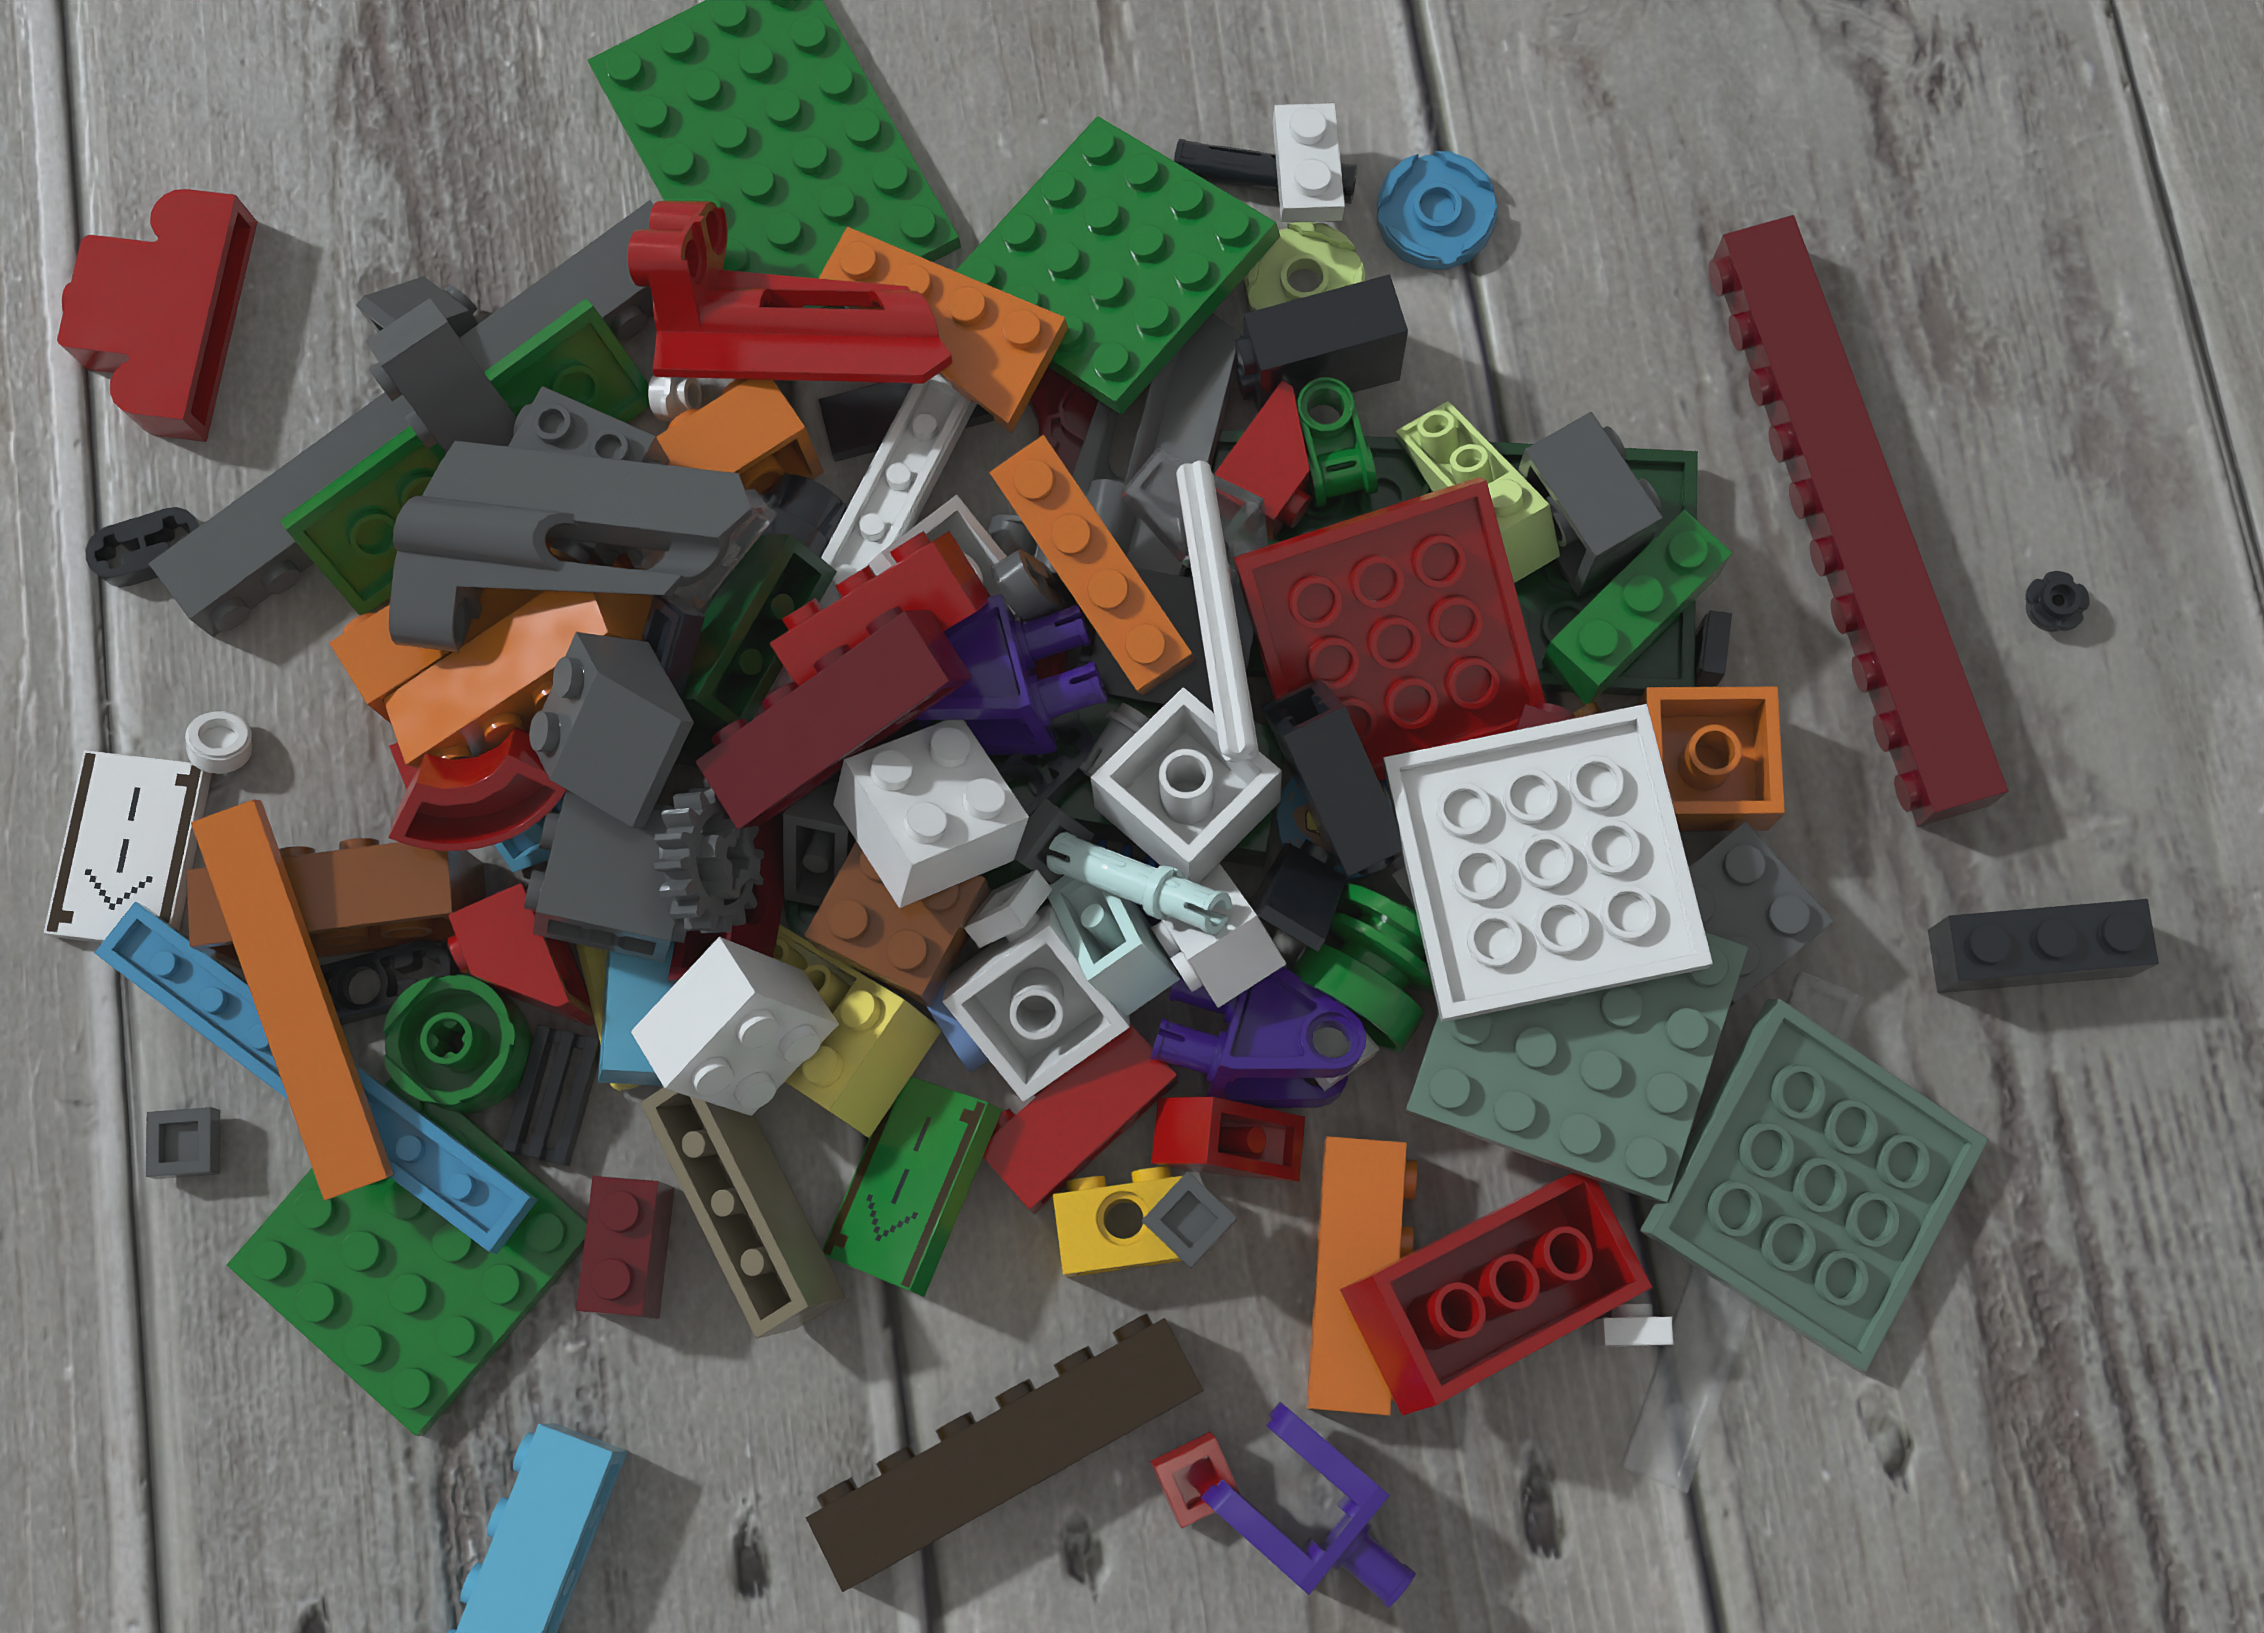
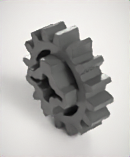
M711 787L690 788L688 793L673 796L675 809L663 810L661 814L667 831L664 834H655L654 841L659 846V859L653 863L654 870L664 872L666 880L661 885L659 894L660 897L673 898L669 915L672 919L684 918L685 930L700 931L701 934L731 932L732 926L744 925L746 923L744 909H755L758 904L752 888L753 885H763L764 880L760 875L761 859L764 858V851L755 849L753 842L759 832V827L757 825L737 830Z

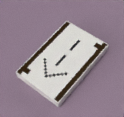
M84 750L44 934L56 938L102 943L135 901L149 908L179 931L187 897L186 870L193 868L198 844L191 822L204 816L212 773L205 772L190 762Z

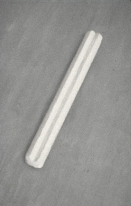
M1198 460L1194 463L1182 464L1178 468L1176 475L1219 747L1226 761L1239 762L1254 758L1258 753V743L1214 476L1210 465L1205 461Z

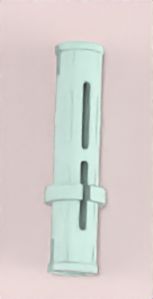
M1068 832L1060 833L1050 844V850L1067 855L1065 860L1053 855H1047V866L1050 871L1060 875L1064 874L1140 904L1147 915L1160 920L1161 918L1166 920L1173 917L1201 928L1202 931L1212 935L1221 931L1229 919V916L1212 910L1214 906L1231 910L1232 903L1229 894L1186 880L1185 875L1179 869L1168 865L1155 868L1081 840Z

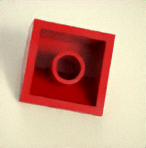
M523 883L514 885L448 914L455 935L448 938V945L462 973L465 974L470 971L471 975L480 981L487 983L510 997L588 1027L595 1024L587 987L569 942L533 935L536 912L524 909L528 887Z

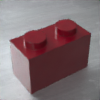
M592 1177L576 1311L605 1315L660 1318L675 1187L653 1180Z

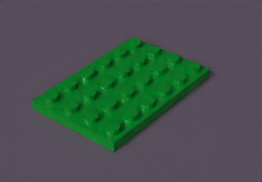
M705 0L587 60L663 201H711L718 208H724L728 224V241L723 270L819 279L847 227L931 262L961 248L957 232L823 0ZM804 305L803 308L844 309L845 306Z

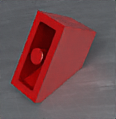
M1283 380L1213 475L1218 506L1272 541L1284 524L1291 529L1296 526L1312 500V496L1307 494L1310 468L1294 390L1291 385Z
M1217 1097L1158 1098L1151 1163L1200 1173L1300 1182L1305 1116Z

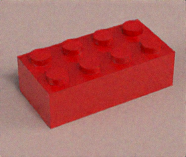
M1570 1172L1341 1288L1340 1291L1403 1416L1446 1401L1653 1287L1598 1181Z

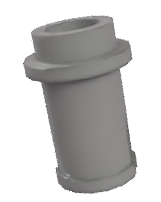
M1122 703L1116 712L1109 710L1106 717L1110 722L1098 738L1086 760L1079 766L1080 770L1091 778L1150 719L1125 703Z

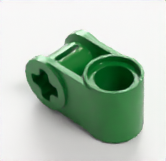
M1331 377L1317 378L1309 382L1301 390L1297 410L1310 468L1308 490L1312 496L1313 505L1315 508L1326 505L1328 498L1362 490L1367 496L1376 494L1378 492V483L1372 453L1367 440L1364 438L1354 397L1349 387L1342 381ZM1318 405H1327L1333 407L1339 413L1340 418L1331 424H1321L1313 420L1308 412Z

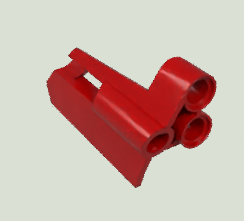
M657 201L651 209L649 229H637L632 233L629 240L628 267L632 281L636 286L650 287L653 296V312L657 330L652 368L654 377L924 384L953 363L952 354L939 338L937 324L927 301L918 291H910L908 286L723 270L728 241V224L724 208H718L714 202ZM804 305H809V306H862V307H881L882 310H879V309H826V308H803V307H804Z

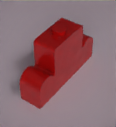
M191 189L173 190L164 194L155 203L151 211L150 224L154 234L158 237V240L155 242L99 235H87L81 240L71 282L65 286L62 293L63 316L57 342L87 370L114 373L110 380V395L113 402L149 434L207 442L258 223L236 195Z

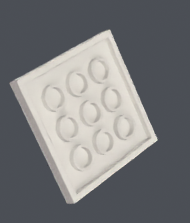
M1647 704L1383 758L1382 765L1393 813L1399 826L1403 848L1402 853L1441 1023L1707 969L1713 964Z

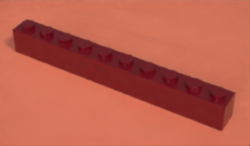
M1791 215L1723 234L1715 255L1709 262L1710 281L1716 295H1724L1731 315L1728 324L1733 345L1738 351H1745L1751 371L1749 372L1748 380L1753 400L1757 406H1765L1771 423L1769 428L1770 447L1775 459L1779 463L1785 462L1792 481L1789 486V496L1794 513L1799 519H1806L1813 539L1810 542V556L1813 566L1819 576L1827 577L1834 596L1830 603L1834 624L1841 634L1847 633L1855 654L1851 663L1855 682L1861 692L1869 693L1876 715L1873 717V729L1876 740L1884 752L1890 751L1898 775L1895 776L1894 785L1899 803L1906 812L1912 811L1917 827L1989 807L2009 792L1795 216Z

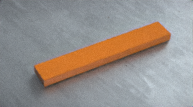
M253 799L191 822L324 1201L393 1176L390 1162L262 800Z

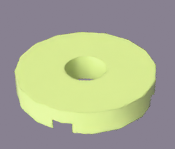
M1294 222L1287 224V228L1279 230L1281 237L1244 277V290L1249 309L1252 312L1365 281L1366 274L1363 263H1361L1360 257L1355 252V246L1346 235L1327 224ZM1308 269L1317 273L1321 278V284L1311 292H1299L1290 286L1287 279L1297 270Z

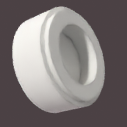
M225 711L208 712L195 718L187 727L185 740L188 758L194 766L205 772L216 774L232 772L245 765L251 757V729L248 723L236 714Z

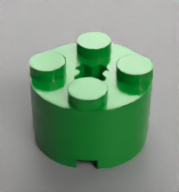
M457 974L441 977L433 976L411 985L397 998L385 1018L383 1033L386 1034V1055H384L386 1069L394 1082L412 1097L429 1104H444L434 1105L442 1109L476 1114L502 1102L519 1086L534 1037L531 1034L524 1013L505 994L471 976ZM461 1034L463 1035L464 1047L456 1054L457 1048L452 1041L456 1035Z

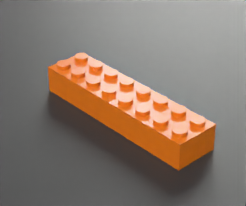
M735 379L724 388L720 397L701 409L694 408L682 412L671 421L666 431L656 436L670 460L668 463L670 466L739 473L751 506L758 505L764 493H769L776 480L785 472L804 476L812 480L824 473L806 427L774 380ZM545 542L549 552L559 561H564L550 551L552 544ZM631 547L624 555H618L612 567L648 570L660 562L668 551ZM483 588L479 599L482 607L479 619H472L463 645L545 590ZM389 604L377 613H366L356 617L345 626L343 634L330 641L329 644L367 705L391 724L383 698L452 652L395 645L389 632Z

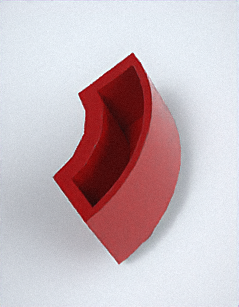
M514 727L499 746L478 757L450 760L425 753L397 809L388 838L406 845L438 851H463L495 845L511 839L539 822L552 810L567 789L549 779L536 751L531 747L529 733Z

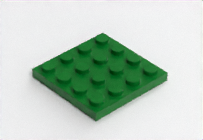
M1097 116L955 272L1064 316L1068 330L1048 367L1122 415L1281 236L1277 223Z
M391 1077L385 1086L538 1199L498 1254L488 1252L391 1177L324 1201L313 1168H311L228 1262L227 1266L413 1435L424 1436L584 1249L587 1219L510 1152L502 1150L503 1146L465 1113L434 1106L444 1104H429L414 1098L402 1090Z

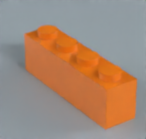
M1044 435L989 472L1122 670L1142 696L1196 661L1184 640Z
M1327 1136L1325 1139L1306 1409L1390 1416L1391 1402H1395L1340 1289L1413 1252L1414 1229L1411 1226H1402L1403 1199L1415 1200L1418 1164L1417 1160L1406 1159L1407 1143L1330 1136Z

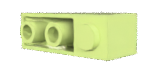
M1449 401L1396 430L1398 440L1433 492L1477 477L1487 480L1514 583L1560 557L1550 504Z

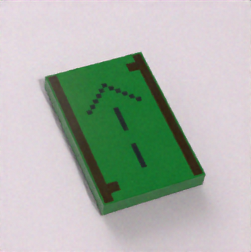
M911 1076L868 1140L822 1248L825 1256L925 1297L1002 1109L989 1102Z

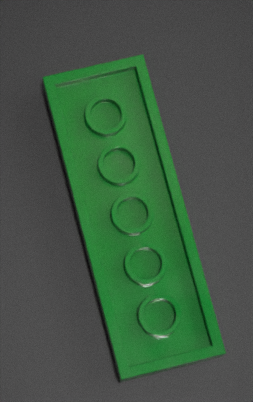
M587 298L484 371L516 418L525 405L533 403L542 386L625 423L650 406L648 382ZM411 426L407 427L280 520L289 535L359 615L369 613L391 597L393 570L397 554L393 541L397 516L410 498L423 495L439 464L447 454L439 443L427 449Z

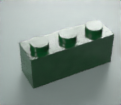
M792 534L750 535L704 613L705 619L682 696V702L694 721L693 724L703 732L717 733L737 720L746 719L748 723L753 720L762 701L784 666L769 644L789 631L782 619L815 598L820 603L837 573L832 566Z

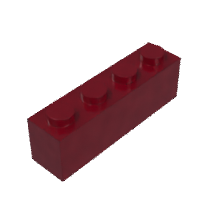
M898 606L884 612L866 626L870 636L852 649L848 644H845L828 652L814 663L813 667L817 671L815 676L801 686L797 682H791L775 690L762 701V705L766 710L749 723L746 719L737 720L712 736L711 741L715 747L695 762L737 830L769 822L840 772L844 759L873 749L973 679L930 610L903 611Z

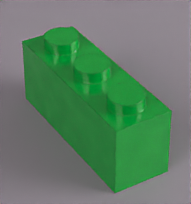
M1684 509L1550 642L1541 664L1585 705L1589 706L1718 578L1732 552Z

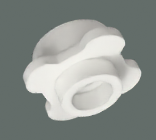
M653 375L650 380L648 390L649 404L653 415L659 421H672L684 411L694 408L700 409L702 392L696 378L654 377Z

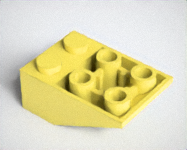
M779 924L774 959L803 970L839 1023L820 1044L818 1051L804 1061L785 1080V1083L870 1138L942 1030L903 998L845 963L816 949L810 942Z

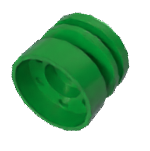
M1347 883L1343 887L1337 904L1343 913H1334L1328 931L1330 936L1340 944L1339 948L1323 944L1317 952L1305 945L1290 971L1299 976L1301 981L1346 1005L1362 1022L1365 1031L1377 1046L1396 1053L1403 1052L1425 1016L1422 1008L1405 990L1408 987L1412 990L1435 995L1417 914L1414 910L1397 900L1378 894L1365 887Z

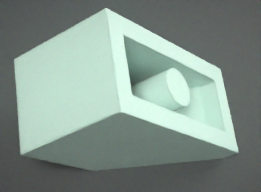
M1066 875L1050 885L1053 890L1047 897L1086 980L1126 1016L1180 980L1167 952L1152 931V925L1135 902Z

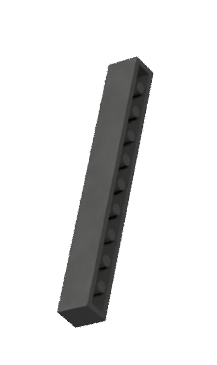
M651 200L460 337V340L483 372L585 298L596 308L618 341L634 337L645 327L648 319L654 315L653 296L650 287H639L632 281L628 267V246L634 231L637 229H649L650 213L654 205ZM384 392L148 563L187 617L214 637L221 631H229L241 625L248 618L250 610L270 595L282 593L294 586L300 579L301 573L313 565L314 562L289 535L280 520L409 427L410 424L405 417L412 413L414 409L403 395L392 402Z

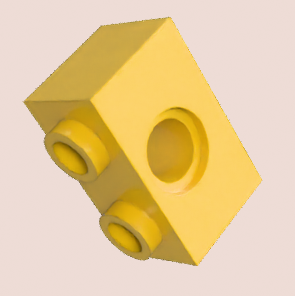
M1154 1167L1131 1172L1133 1183L1106 1186L1105 1176L1084 1177L1066 1181L1067 1192L1053 1194L1063 1275L1070 1278L1183 1262L1144 1224L1136 1235L1127 1239L1112 1236L1106 1228L1107 1214L1115 1205L1120 1203L1134 1204L1142 1211L1144 1218L1183 1176L1172 1177L1170 1167Z

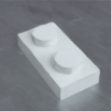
M1335 103L1274 105L1273 131L1281 222L1342 221L1345 205Z

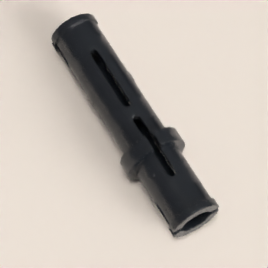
M1185 139L1178 140L1174 162L1206 181L1279 192L1275 154L1186 141ZM1341 163L1344 202L1352 204L1358 165Z

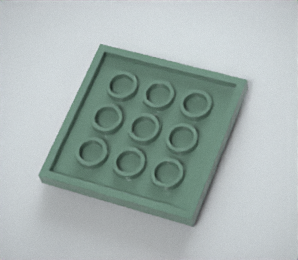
M1705 932L1713 962L1707 969L1442 1023L1438 1013L1405 1113L1649 1200L1667 1203L1748 947Z
M1767 999L1683 1152L1668 1202H1655L1640 1231L1846 1365L1866 1372L1983 1151L1988 1138L1781 999Z

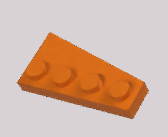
M850 227L846 228L819 276V279L908 286L910 291L921 293L934 315L939 338L952 354L953 363L939 374L949 381L952 388L971 403L975 401L992 414L995 421L1010 433L1014 431L1068 330L1064 316ZM846 306L849 309L882 310L881 307Z

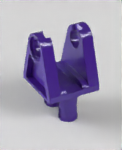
M1001 593L988 597L989 602L977 612L944 631L973 679L915 718L916 728L920 731L930 727L931 720H964L987 755L1047 754L1057 751L1051 729V718L1098 703L1103 704L1107 702L1106 692L1102 690L1104 685L1095 661L1040 680L1036 672L1037 660L1092 644L1090 635L1086 632L1088 627L1079 604H1075L1056 613L1023 622L1021 617H1014Z
M1284 966L1219 1008L1204 986L1191 992L1179 971H1176L1180 980L1172 985L1168 1000H1176L1224 1015L1223 1022L1228 1023L1226 1032L1221 1030L1219 1036H1215L1162 1018L1150 1059L1155 1061L1158 1059L1206 1074V1082H1210L1207 1097H1217L1263 1108H1318L1329 1105L1340 1097L1348 1081V1075L1326 1091L1322 1087L1310 1085L1303 1078H1334L1342 1076L1351 1071L1358 1063L1366 1047V1032L1362 1022L1353 1012L1320 990L1301 981L1299 976ZM1325 1027L1335 1028L1342 1032L1347 1042H1350L1349 1051L1342 1057H1326L1315 1048L1312 1041L1313 1033Z
M1279 1402L1269 1414L1271 1420L1266 1426L1345 1494L1336 1504L1345 1514L1320 1544L1310 1537L1301 1547L1223 1479L1218 1485L1211 1484L1201 1498L1308 1595H1310L1331 1567L1336 1570L1342 1566L1360 1583L1371 1590L1387 1608H1390L1404 1593L1416 1575L1406 1564L1403 1565L1390 1551L1368 1533L1371 1528L1368 1524L1369 1520L1390 1495L1288 1407Z

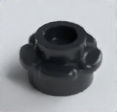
M2051 571L2045 574L2043 579L2033 580L2028 586L2025 595L2026 613L2030 621L2038 628L2050 632L2069 631L2076 628L2082 623L2084 619L2082 613L2088 609L2090 604L2089 594L2085 586L2080 583L2076 584L2071 574L2062 571ZM2054 596L2062 598V606H2057L2053 603L2052 599Z

